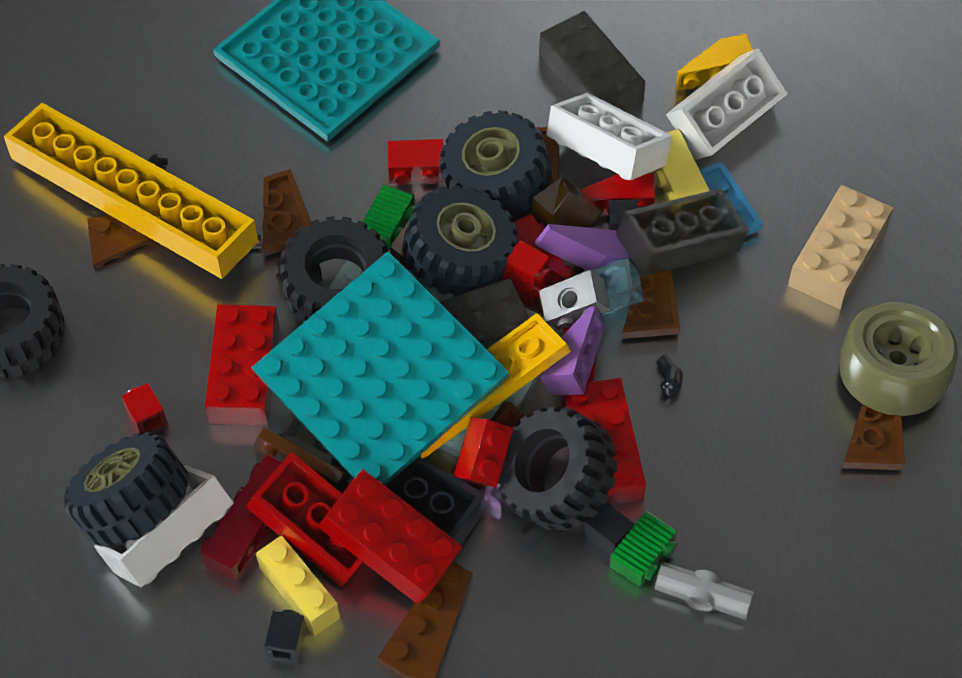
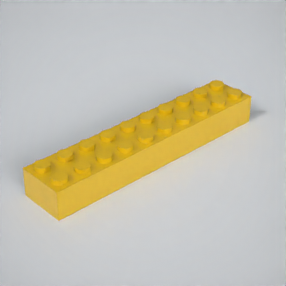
M44 103L39 104L4 136L10 157L14 161L221 279L259 242L254 219Z

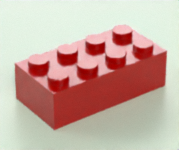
M217 304L205 399V411L209 424L269 426L272 391L254 373L251 367L277 346L279 321L276 306Z
M615 378L588 382L584 394L562 395L561 406L563 408L573 409L601 425V428L610 435L611 443L615 445L617 456H614L613 459L617 460V472H614L613 478L616 481L614 488L609 489L607 503L616 505L644 500L646 481L622 379Z
M291 452L251 497L246 508L279 536L282 535L292 547L341 588L363 563V561L318 527V524L342 493Z
M364 469L356 475L318 524L320 529L416 604L428 596L462 548L459 543Z

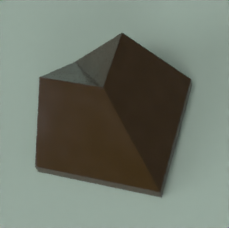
M561 177L535 195L532 200L531 214L538 223L541 222L545 228L548 224L593 228L604 212L565 177Z

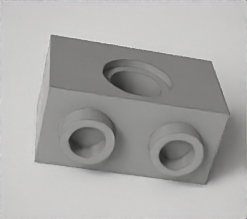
M591 270L539 290L545 322L558 330L571 328L591 306L596 307L599 315L610 310L604 279Z

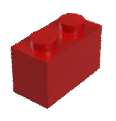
M443 139L387 141L389 184H434L444 182L439 164Z
M520 240L513 248L512 253L506 257L507 267L504 271L502 291L532 307L537 299L541 300L539 290L549 287L547 279L551 272L549 269L550 257Z
M470 418L453 476L477 485L496 488L513 428L488 419Z

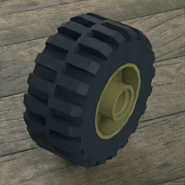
M498 110V113L492 114L491 111L483 112V115L476 117V115L468 118V122L465 124L461 122L455 127L456 132L450 133L445 140L447 145L444 144L442 146L439 164L447 189L450 186H460L461 189H466L468 186L475 188V191L481 194L484 191L490 195L489 198L493 201L497 199L503 205L502 209L504 211L508 210L512 217L520 210L524 212L529 209V204L532 202L533 197L547 188L549 184L548 179L551 176V167L542 134L529 119L525 118L523 120L522 115L516 113L509 115L508 111Z
M450 186L447 190L445 187L434 190V193H427L420 202H417L404 234L403 252L406 254L404 258L409 267L413 266V274L418 279L421 277L424 280V285L430 289L431 287L438 289V293L443 295L450 293L453 294V297L463 298L464 295H468L470 298L479 296L480 292L486 294L492 291L495 286H498L503 281L504 271L507 267L506 257L512 253L513 248L518 243V231L515 223H511L513 220L508 210L504 211L502 209L503 205L497 199L493 201L489 198V194L484 191L482 194L476 192L475 188L467 186L466 189H461L460 186Z
M148 432L133 434L130 438H122L116 444H110L105 447L104 451L94 455L91 461L79 469V473L70 480V486L66 487L64 507L91 543L104 547H113L114 544L120 546L126 544L131 539L134 541L140 538L141 534L146 531L150 532L156 527V524L161 520L164 521L169 516L172 509L177 508L180 504V498L185 496L186 487H188L187 470L163 437Z

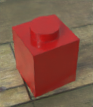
M149 383L133 387L121 396L126 412L138 433H151L168 424L164 409Z

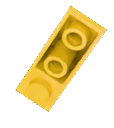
M747 34L718 40L678 70L676 91L690 90L704 85L740 55L752 51L753 48Z

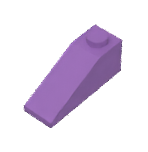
M548 224L535 240L537 247L587 271L591 270L596 274L617 275L630 259L621 231Z
M595 306L589 307L563 335L562 339L568 345L571 352L540 374L541 382L546 386L551 396L584 394L605 329V324Z

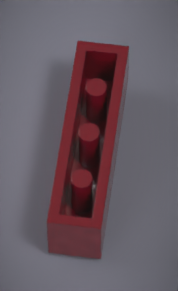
M265 455L261 463L254 465L249 481L245 487H240L236 492L234 504L218 520V528L212 537L208 536L201 546V556L205 567L237 582L271 530L270 527L249 511L246 506L256 491L282 463L281 461Z

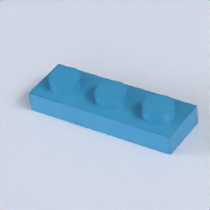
M722 161L700 170L711 192V201L737 240L762 230L763 222Z

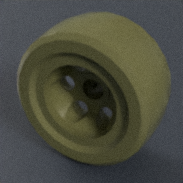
M879 303L867 307L858 313L851 322L841 347L840 375L851 395L867 407L888 415H916L936 405L948 389L958 358L957 342L953 332L935 314L908 303ZM889 341H894V342H896L898 345H897V346L891 345V344L889 343ZM909 350H916L919 354H913Z

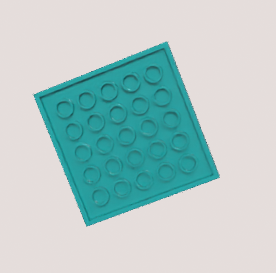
M274 0L216 46L213 51L215 57L328 142L440 47V39L385 0Z
M386 252L251 367L254 373L353 478L364 469L384 486L510 377L509 372L389 252Z

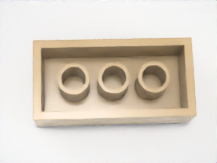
M841 185L792 266L788 286L841 310L885 233L893 207Z

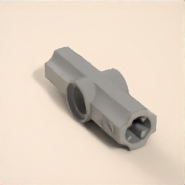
M663 562L655 584V590L685 599L688 605L697 610L712 611L715 609L742 619H746L754 594L753 591L723 582L719 575L711 571L697 570L693 572Z

